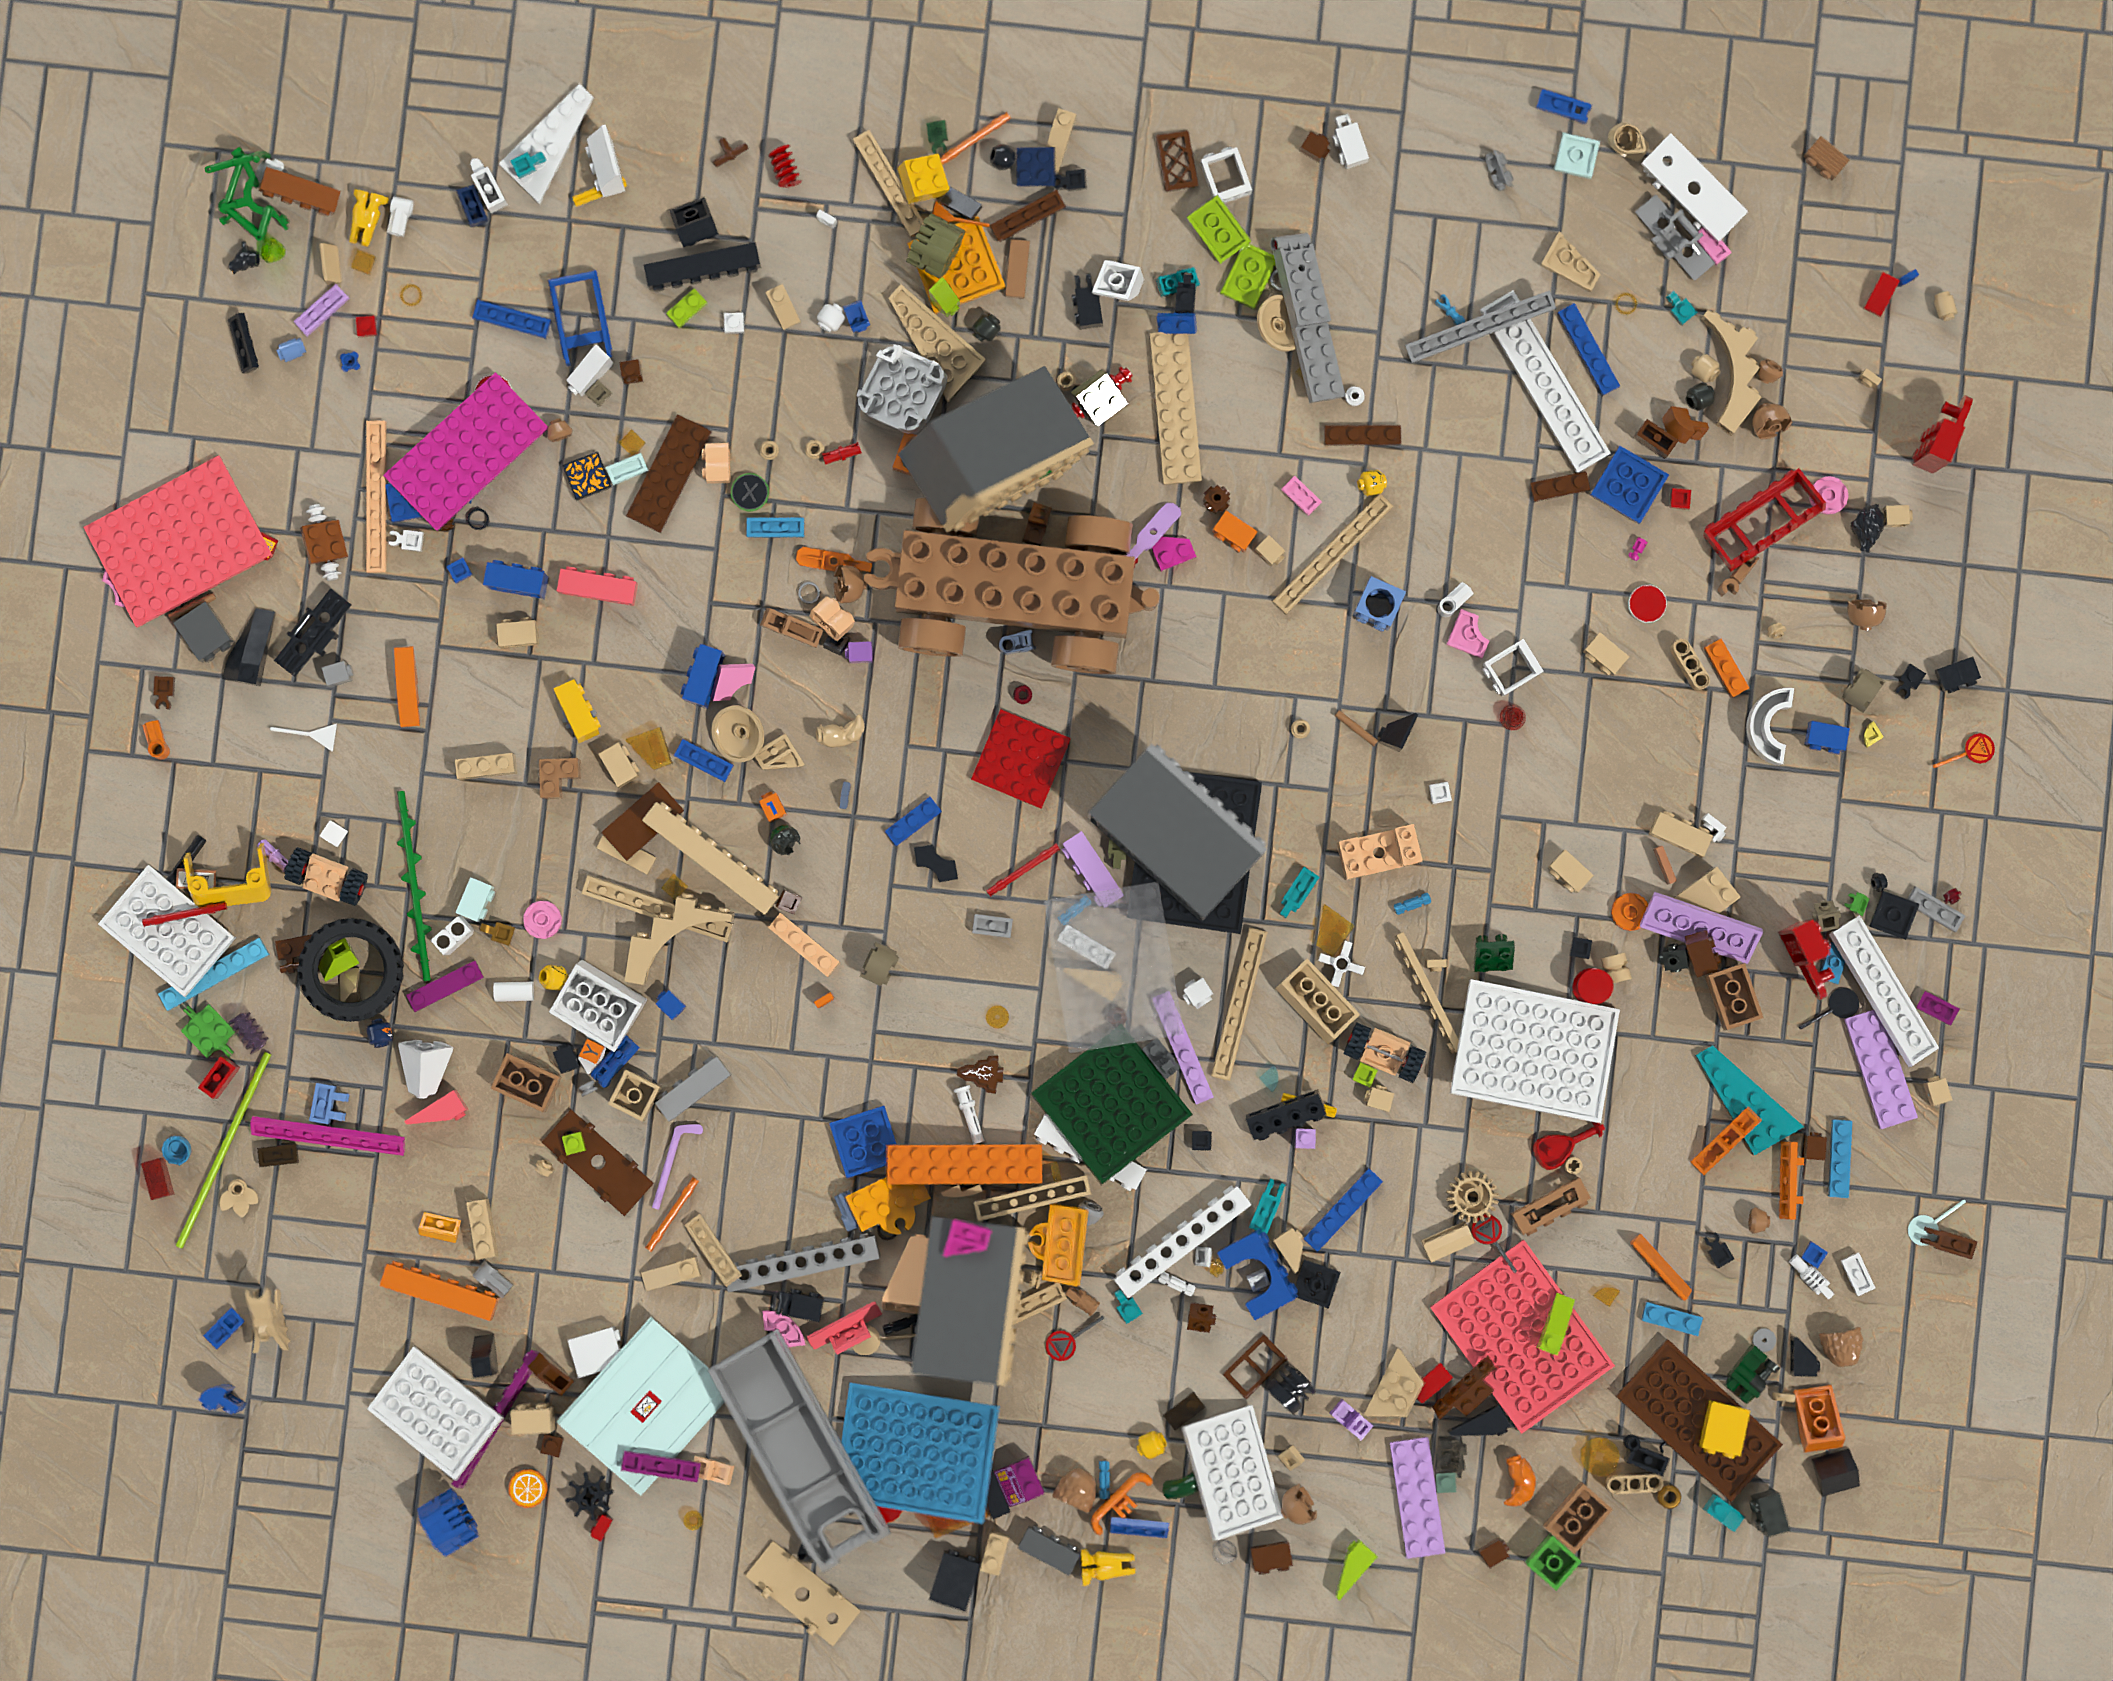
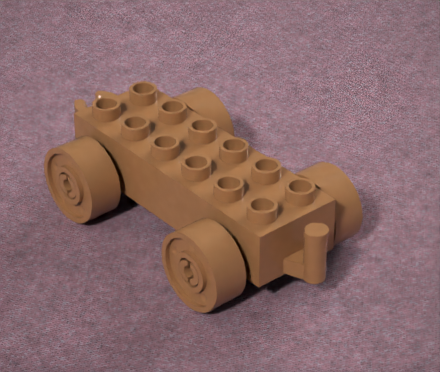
M926 498L915 499L912 529L918 532L904 530L901 553L878 548L868 552L866 555L869 562L886 561L890 566V571L883 578L876 577L874 574H865V583L871 588L878 590H897L895 602L897 613L922 615L921 619H901L898 649L918 654L944 657L963 656L966 626L947 622V618L1075 633L1074 636L1054 637L1051 666L1057 669L1081 673L1116 674L1119 644L1102 640L1100 636L1126 639L1128 616L1144 610L1153 611L1160 600L1159 593L1155 589L1147 588V590L1143 591L1132 585L1135 557L1123 555L1130 554L1133 524L1107 517L1069 516L1065 547L1069 549L975 539L974 537H977L979 519L972 524H969V522L965 523V526L958 531L953 529L946 532Z

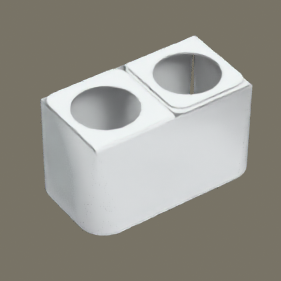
M460 915L433 937L431 942L443 955H450L473 935L474 929ZM456 922L462 923L465 928L464 933L460 936H455L451 932V927ZM441 935H446L450 939V945L445 949L437 946V938Z

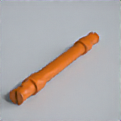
M1007 112L1002 114L958 146L948 150L940 157L942 165L954 159L959 153L993 130L1001 127L1011 119Z
M692 1177L689 1184L685 1186L681 1192L682 1194L664 1221L652 1235L651 1240L645 1247L652 1252L657 1243L660 1242L663 1234L679 1210L693 1193L699 1180Z

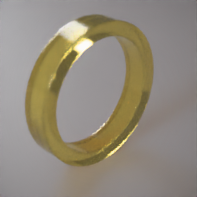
M406 285L401 290V300L408 306H415L422 300V291L416 285ZM409 287H414L419 291L420 296L415 303H407L403 298L404 291Z
M1623 293L1616 299V309L1623 315H1629L1635 311L1637 300L1632 294ZM1623 296L1631 297L1635 304L1633 310L1629 312L1622 311L1618 306L1619 299Z

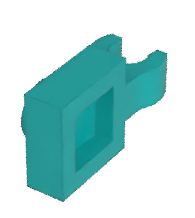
M541 151L531 157L527 152L510 161L518 178L521 179L537 171L535 165L542 164L547 159Z
M1675 291L1666 296L1667 300L1674 307L1670 312L1681 325L1698 313L1686 298L1681 301Z
M1121 1289L1114 1292L1121 1303L1116 1308L1126 1324L1143 1314L1133 1297L1127 1300Z

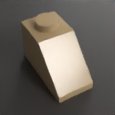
M783 284L766 291V295L783 330L801 322Z
M1291 1227L1274 1238L1273 1242L1293 1272L1296 1273L1299 1269L1303 1249L1301 1240L1304 1238L1298 1229L1294 1231Z

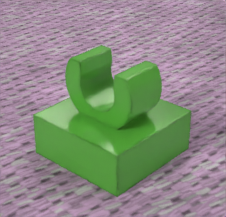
M1858 892L1856 895L1850 893L1848 896L1854 899L1852 904L1845 903L1844 905L1853 913L1863 917L1869 898Z

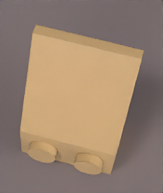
M1718 867L1712 868L1674 897V899L1718 914L1740 898Z

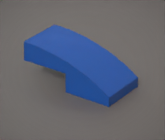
M231 1307L203 1337L218 1350L245 1321Z

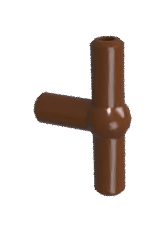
M721 138L719 143L726 154L714 160L713 163L715 167H719L729 160H734L736 156L749 148L746 143H743L732 150L726 138Z

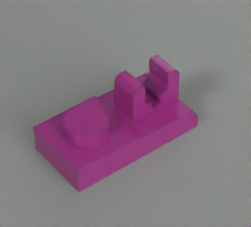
M1926 991L1916 1007L1917 1010L1950 1026L1960 1008Z

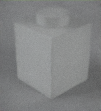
M345 661L322 667L326 684L330 688L352 681L351 676L354 675L352 667Z

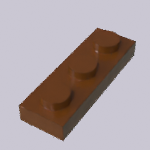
M1587 471L1530 483L1533 502L1590 491Z

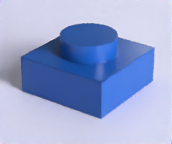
M464 558L446 566L456 584L473 575Z
M1810 1242L1800 1258L1818 1269L1828 1252L1815 1243Z

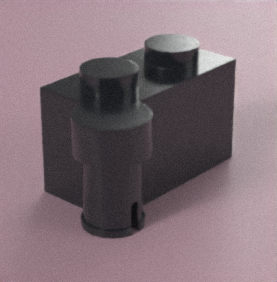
M792 1288L790 1292L778 1291L776 1315H781L782 1310V1316L788 1315L789 1317L820 1322L825 1299L821 1298V1294L810 1292L809 1295L801 1294L802 1290Z
M1626 1435L1623 1439V1445L1627 1448V1452L1623 1460L1663 1477L1670 1458L1640 1446V1441L1635 1435Z

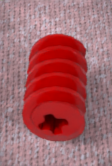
M790 145L777 147L768 155L770 159H773L771 165L775 166L773 171L777 173L775 177L779 181L778 186L781 188L793 187L802 182V180H796L800 174L793 173L797 169V166H791L795 159L788 158L793 153L786 152Z

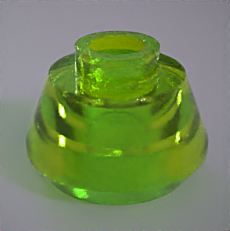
M269 237L263 242L261 256L266 263L280 261L285 256L286 250L283 244L274 237Z

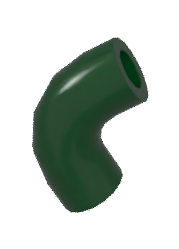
M1194 1470L1182 1478L1166 1480L1162 1487V1492L1166 1499L1184 1498L1199 1491Z

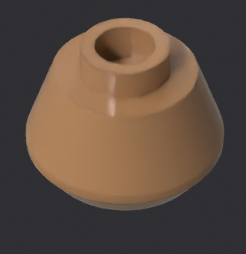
M1769 359L1760 362L1758 375L1762 382L1766 384L1774 383L1783 376V369L1776 362Z
M561 419L553 420L550 422V426H548V440L551 442L563 440L570 437L573 430L566 421H561Z
M1757 1207L1751 1209L1748 1222L1749 1231L1755 1234L1765 1231L1766 1227L1769 1228L1770 1216H1767V1212Z

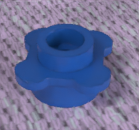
M357 352L341 354V368L344 372L360 369V364L358 363L359 354Z

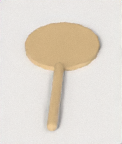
M867 1325L871 1337L853 1346L852 1349L860 1355L867 1356L873 1354L878 1349L882 1340L914 1338L916 1334L880 1337L879 1332L874 1327Z

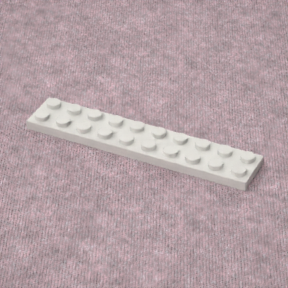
M1513 290L1480 309L1482 315L1520 301ZM1531 319L1494 332L1493 334L1576 473L1610 455L1609 449Z

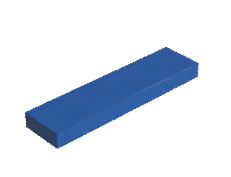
M477 300L472 317L474 320L544 339L547 338L551 324L550 319Z

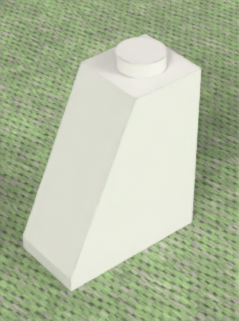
M595 345L566 380L569 384L568 389L575 395L579 393L583 396L614 363L600 347Z

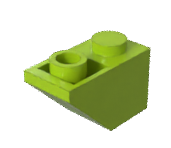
M343 938L327 947L318 967L326 982L359 964L353 948L346 938Z

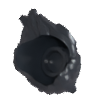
M1879 504L1865 506L1858 513L1856 519L1851 522L1852 531L1856 534L1861 544L1860 551L1869 553L1870 548L1879 539L1884 529V515L1879 509Z

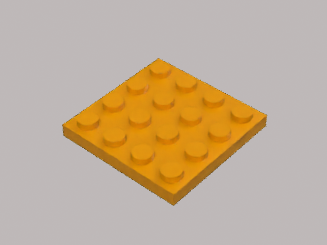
M979 216L975 217L973 220L981 222ZM962 222L956 224V226L965 230V234L960 248L943 278L960 300V305L1006 288L983 227ZM913 241L907 243L909 250ZM917 268L930 301L929 290L940 279L925 272V269ZM930 302L934 314L940 313V311Z

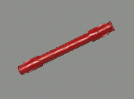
M1055 843L1047 850L1045 849L1031 861L1004 879L996 882L995 885L986 890L991 897L998 891L1003 890L1017 878L1041 862L1049 859L1060 848Z
M226 902L213 903L199 908L165 915H155L142 919V924L145 927L203 914H212L217 911L227 910Z

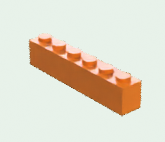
M393 1260L392 1263L386 1264L379 1286L488 1321L493 1320L499 1297L495 1296V1292L489 1290L480 1292L477 1291L478 1287L466 1284L465 1287L459 1285V1281L448 1278L446 1281L440 1279L441 1275L432 1272L427 1275L422 1273V1269L417 1267L405 1268L403 1267L404 1263Z

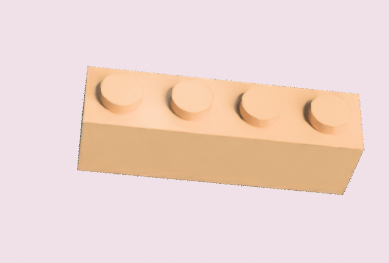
M782 913L768 927L827 977L841 963Z

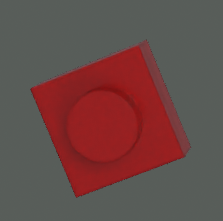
M375 316L356 317L358 338L377 336Z
M1672 488L1670 508L1689 510L1691 490Z

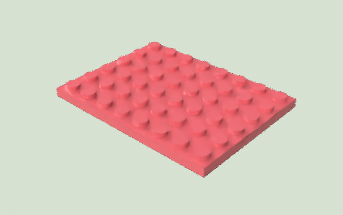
M219 455L83 527L137 628L264 561L265 558L273 556Z
M1524 1239L1505 1252L1517 1270L1516 1273L1511 1270L1501 1255L1430 1307L1473 1368L1487 1355L1491 1358L1496 1368L1483 1380L1494 1389V1392H1492L1493 1396L1521 1434L1615 1366L1574 1308L1572 1309L1558 1356L1537 1348L1556 1293L1564 1294Z

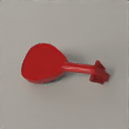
M1592 1122L1594 1127L1573 1137L1559 1134L1540 1137L1533 1144L1534 1156L1543 1169L1554 1170L1566 1162L1573 1152L1575 1144L1595 1134H1598L1599 1138L1602 1137V1131L1605 1130L1604 1125Z

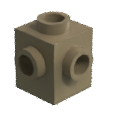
M1833 900L1814 904L1815 912H1812V918L1814 922L1817 921L1822 932L1840 928L1838 919L1841 918L1839 907H1835Z

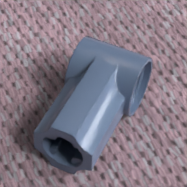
M850 1190L834 1196L847 1231L858 1228L844 1198L851 1194Z

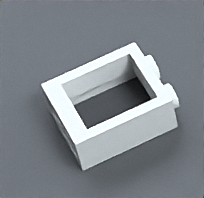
M1232 147L1222 149L1221 153L1215 155L1214 153H1209L1203 156L1204 159H1201L1200 164L1212 198L1218 194L1223 202L1227 203L1252 193V188L1237 147L1233 149ZM1234 156L1244 185L1218 193L1208 164Z
M1524 639L1482 664L1484 667L1482 669L1483 673L1487 678L1492 679L1494 683L1492 685L1497 695L1501 694L1502 697L1544 672ZM1518 649L1532 673L1505 689L1491 665Z

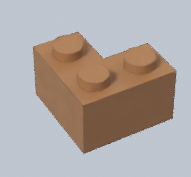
M539 759L540 798L562 799V780L581 779L580 759Z

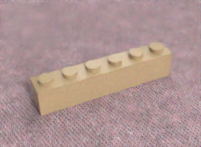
M1087 1175L974 1201L978 1221L1090 1195L1091 1191Z

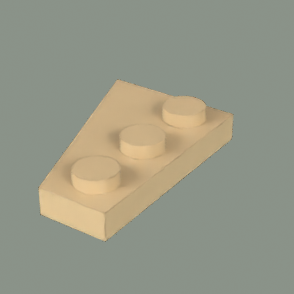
M1560 231L1540 265L1589 292L1593 290L1601 275L1564 238Z

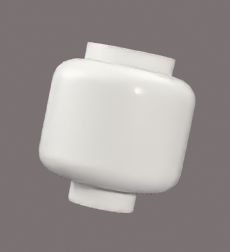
M835 303L833 306L825 304L817 315L818 325L829 333L837 331L845 320V316L842 313L843 309Z

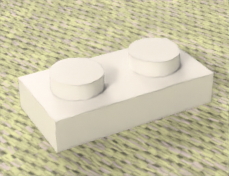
M1859 1253L1840 1260L1856 1296L1875 1289Z

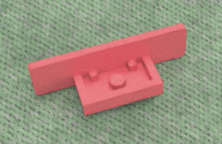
M874 1301L808 1335L807 1339L814 1350L831 1342L834 1351L838 1355L870 1338L871 1334L866 1323L881 1316L882 1312Z

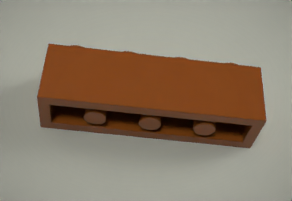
M269 167L264 169L258 190L265 197L273 198L275 196L281 198V202L286 204L294 202L300 204L299 207L302 209L310 210L312 208L318 210V214L324 216L335 213L341 192L340 190Z

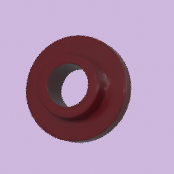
M1025 685L1018 686L1013 693L1014 700L1019 704L1029 703L1032 699L1031 689ZM1020 692H1025L1027 696L1025 698H1020Z
M1953 888L1943 895L1945 904L1950 903L1952 905L1961 899V891Z

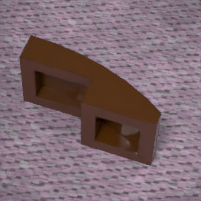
M1033 503L1022 542L1041 546L1052 507Z

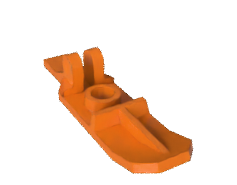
M801 547L797 550L796 561L800 566L834 572L838 565L853 566L859 571L870 573L873 563L855 560L849 554ZM836 558L838 560L837 564L832 565L830 563L831 559Z

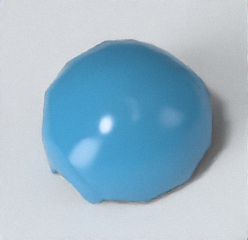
M170 1136L164 1141L162 1146L163 1157L169 1164H177L178 1166L185 1163L192 1152L190 1142L182 1136Z

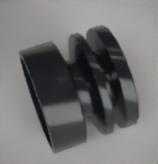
M1287 1363L1284 1367L1290 1373L1286 1376L1281 1370L1279 1371L1283 1381L1279 1382L1273 1378L1265 1388L1291 1414L1295 1415L1302 1407L1298 1398L1301 1396L1307 1401L1310 1399L1304 1393L1307 1389L1313 1395L1317 1391L1298 1369Z

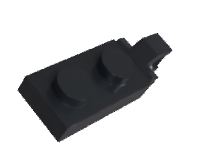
M1184 272L1183 282H1178L1175 313H1194L1196 288L1195 283H1191L1192 273Z

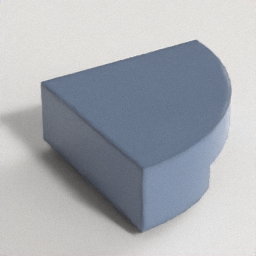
M843 782L840 809L848 807L850 782Z

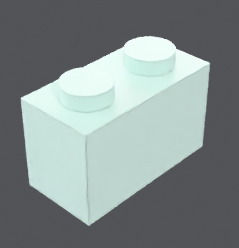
M470 877L456 913L476 922H480L481 919L484 920L488 911L486 909L488 901L491 902L495 895L494 887Z

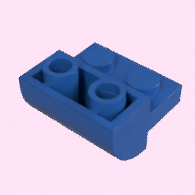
M221 1384L203 1392L198 1399L202 1402L201 1406L211 1411L212 1409L216 1410L222 1407L229 1414L243 1411L247 1405L246 1402L231 1394L235 1387L229 1384Z

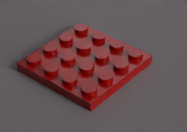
M1000 709L971 780L1042 809L1071 738Z

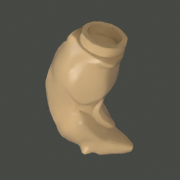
M857 715L855 720L846 724L845 727H839L835 724L823 727L820 724L819 727H816L817 743L820 742V744L831 748L849 745L861 738L862 732L865 729L864 720L861 715Z

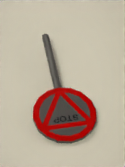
M1483 1215L1484 1221H1481L1478 1217L1477 1223L1472 1224L1474 1239L1483 1245L1494 1243L1511 1270L1516 1273L1517 1270L1497 1242L1502 1234L1500 1221L1492 1215L1490 1217Z
M1104 1316L1099 1317L1073 1336L1066 1331L1053 1332L1046 1341L1048 1355L1057 1361L1070 1359L1076 1350L1075 1338L1102 1321Z

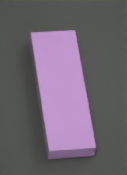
M335 284L301 314L294 323L308 337L350 298Z

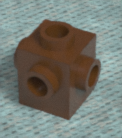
M1218 485L1214 488L1211 486L1203 493L1205 495L1203 505L1210 513L1212 511L1215 514L1219 511L1223 513L1230 506V493L1223 486L1221 488ZM1218 495L1221 500L1215 501L1213 497Z
M1190 1303L1187 1330L1210 1333L1211 1325L1215 1326L1216 1314H1213L1214 1306Z

